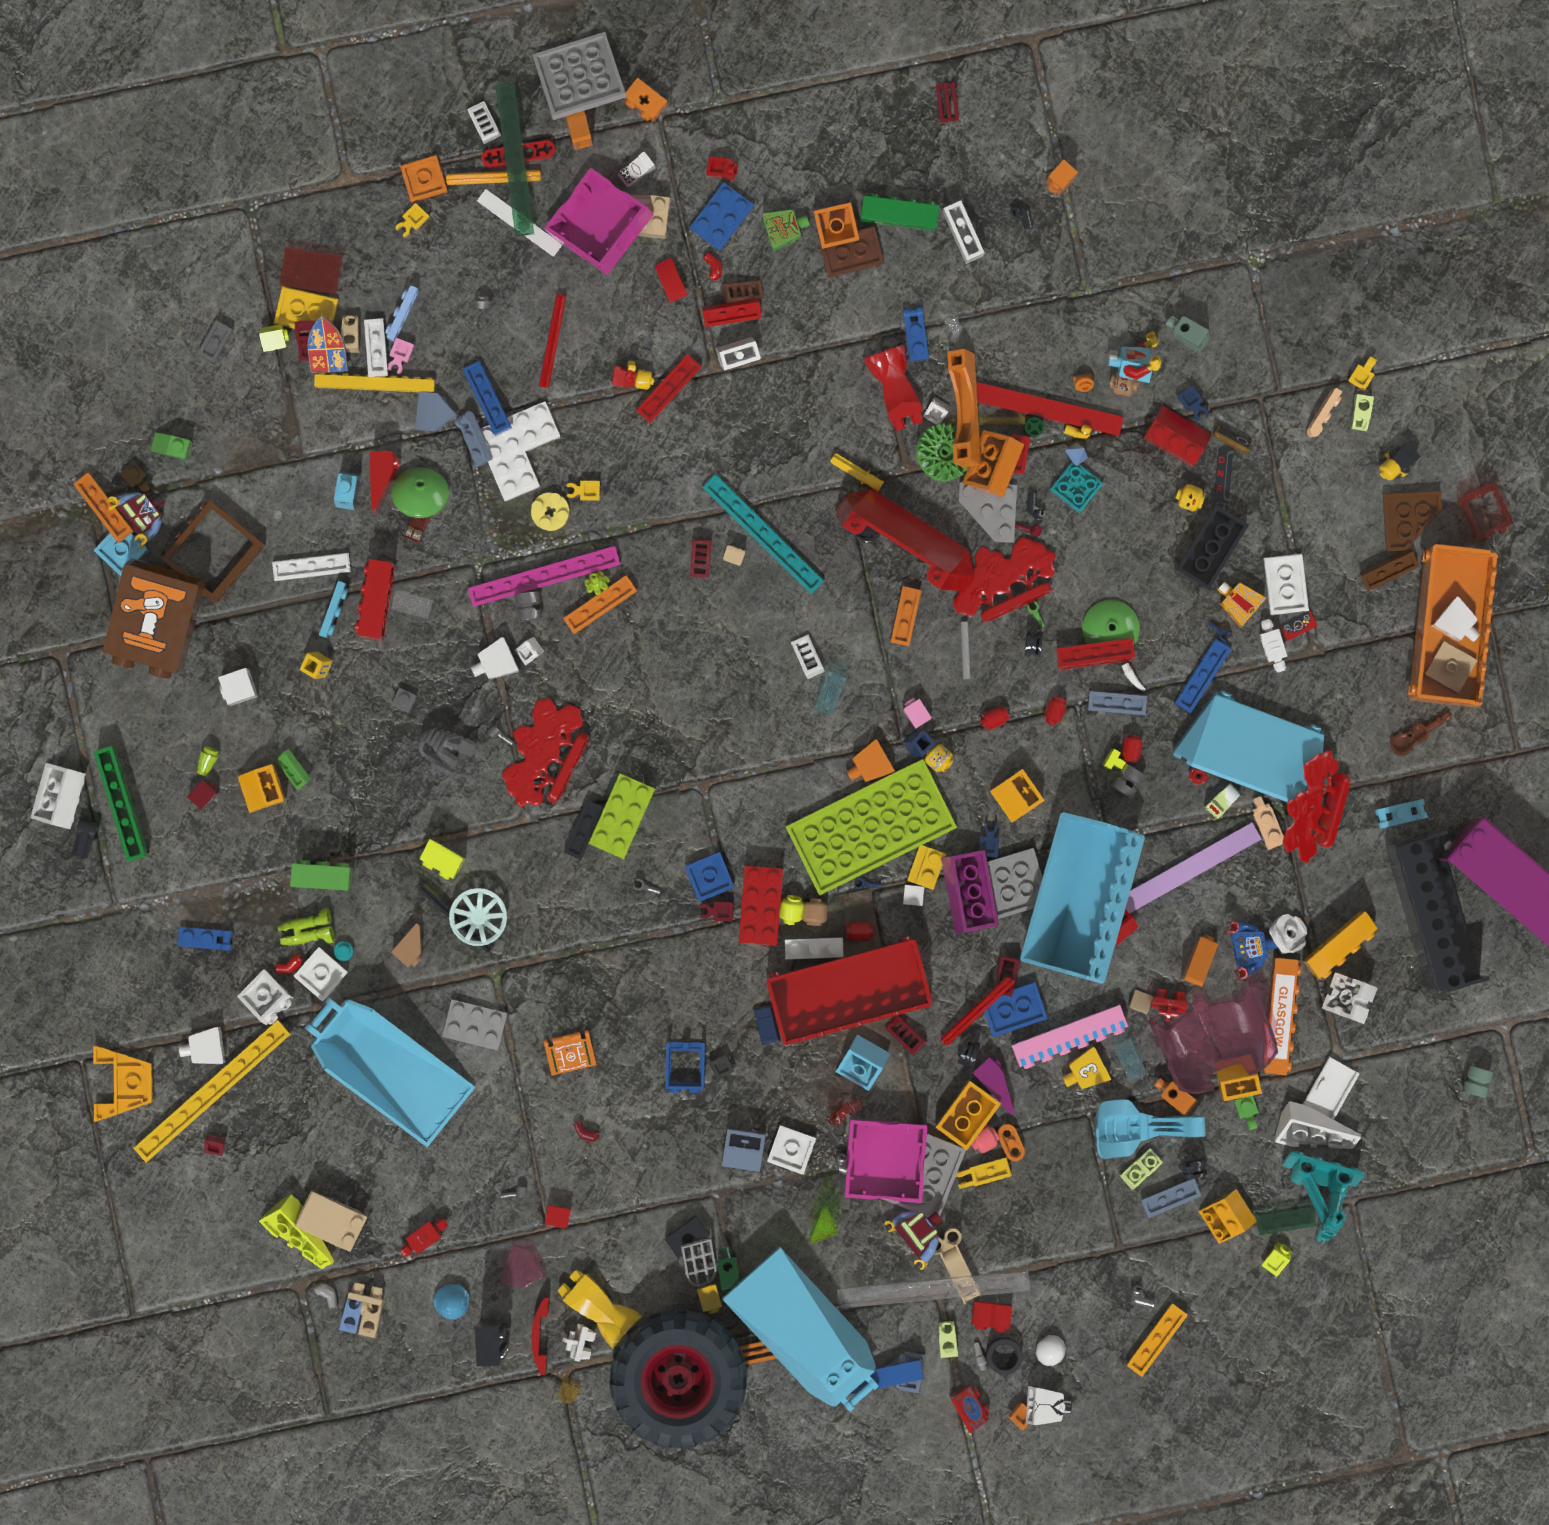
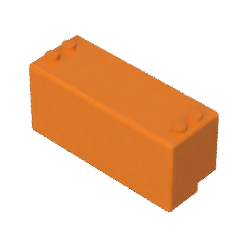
M1435 544L1422 551L1421 561L1423 562L1413 663L1411 681L1407 688V695H1409L1410 700L1466 707L1482 705L1498 555L1491 553V550ZM1456 596L1463 601L1478 619L1472 627L1481 634L1474 642L1466 636L1457 641L1431 626ZM1443 641L1477 659L1458 694L1424 675Z

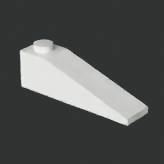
M1289 1101L1281 1112L1274 1141L1292 1147H1299V1144H1310V1147L1317 1148V1145H1328L1329 1148L1353 1149L1360 1140L1361 1134L1306 1105Z

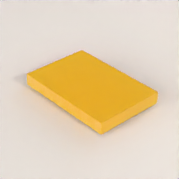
M282 286L274 324H282L284 327L295 329L296 321L314 320L316 323L321 316L334 323L339 300Z

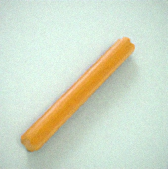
M540 170L446 175V183L448 185L541 180Z

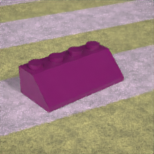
M985 850L941 858L955 933H966L999 926Z

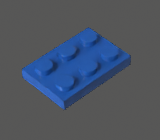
M723 182L689 229L715 249L721 251L753 209L754 204Z
M1035 982L1014 989L1013 997L1002 995L984 1011L993 1037L1048 1019Z

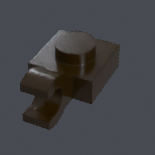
M135 461L120 473L133 489L138 485L146 495L152 491L150 486L144 481L147 474Z

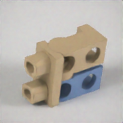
M355 1282L352 1291L348 1293L339 1330L376 1338L384 1299H382L383 1288L372 1286L369 1296L363 1294L365 1284ZM361 1315H363V1316H362V1320H361V1324H360V1329H359L360 1318H361Z

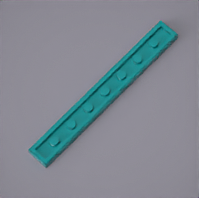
M714 474L702 487L810 594L825 581L717 474Z

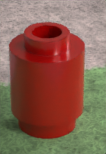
M1052 696L1043 715V718L1046 719L1045 723L1053 726L1061 724L1067 708L1066 700Z
M997 706L982 713L980 722L984 729L987 728L991 731L1005 724L1010 718L1004 706Z
M1128 735V738H1124L1121 754L1123 761L1138 763L1143 740H1139L1140 736Z
M851 922V924H846V939H851V941H870V937H873V926H870L869 922Z

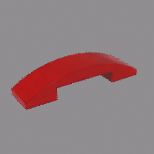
M549 1296L544 1297L536 1312L531 1335L533 1357L541 1375H546L547 1354H539L541 1317L549 1316Z

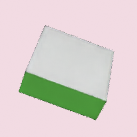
M905 885L903 904L922 906L924 887Z

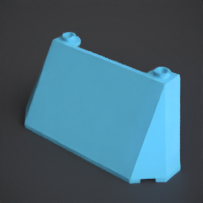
M1221 690V692L1215 691L1173 750V756L1179 759L1181 757L1186 758V763L1194 768L1288 802L1291 799H1295L1300 791L1306 792L1308 790L1307 782L1304 779L1303 766L1314 755L1318 753L1323 754L1324 732L1317 725L1311 724L1310 726L1303 727L1236 702L1231 697L1232 694Z

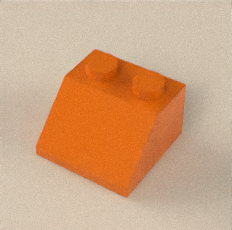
M851 202L813 211L822 249L859 240Z

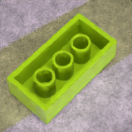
M619 774L589 844L625 859L656 789L623 774Z

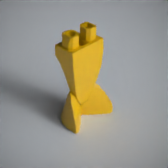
M575 1270L570 1276L576 1283L575 1287L571 1289L564 1283L558 1289V1292L568 1306L597 1322L603 1338L614 1350L626 1333L643 1316L634 1309L613 1304L593 1278L588 1274Z

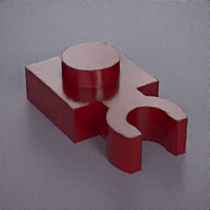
M714 902V908L707 904L701 905V908L708 909L707 915H700V918L706 919L714 916V921L733 922V902Z

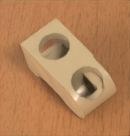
M342 316L341 336L345 344L346 353H360L358 316Z

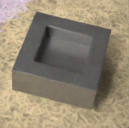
M399 688L392 706L410 713L417 696Z

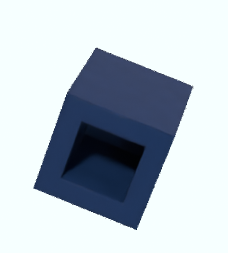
M924 729L914 730L902 741L913 757L924 756L935 745V742Z

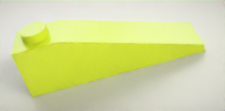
M291 1194L280 1200L260 1218L259 1222L276 1238L278 1236L282 1237L288 1242L287 1245L290 1248L296 1247L302 1251L303 1257L323 1269L332 1264L334 1260L322 1239L294 1226L303 1206Z

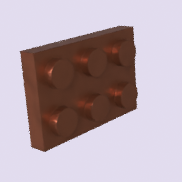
M875 227L858 230V241L822 249L821 242L819 241L828 279L884 264Z

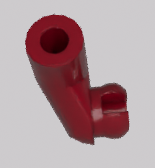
M581 1120L573 1124L581 1140L594 1143L600 1138L597 1130H586Z

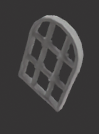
M711 1238L681 1245L685 1275L688 1281L697 1287L710 1284L716 1276L717 1267ZM709 1242L711 1252H704L703 1243ZM700 1244L702 1254H694L693 1246ZM690 1247L692 1257L685 1258L684 1248ZM708 1255L712 1256L713 1266L708 1267L705 1258ZM701 1257V1259L703 1258L704 1268L698 1270L695 1259ZM691 1260L693 1262L694 1271L688 1272L686 1261ZM714 1269L712 1277L709 1279L708 1270ZM704 1271L707 1281L699 1283L698 1273ZM694 1274L696 1283L690 1280L689 1275Z

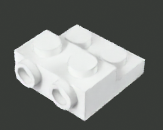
M265 969L237 996L257 1019L265 1025L274 1023L278 1019L277 1014L281 1010L288 1009L293 999L286 989Z

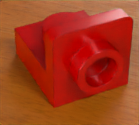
M709 156L706 175L734 181L738 173V163L730 158Z

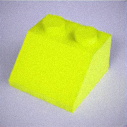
M433 839L428 841L420 857V860L423 861V866L430 870L434 867L440 871L438 875L447 880L450 877L452 879L456 877L466 860Z

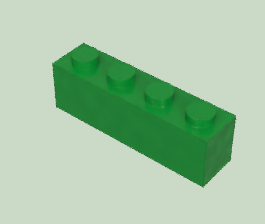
M868 194V196L863 197L860 221L936 231L940 205H936V202L933 201L917 203V200L910 198L901 201L898 200V197L887 196L885 199L879 198L877 194Z

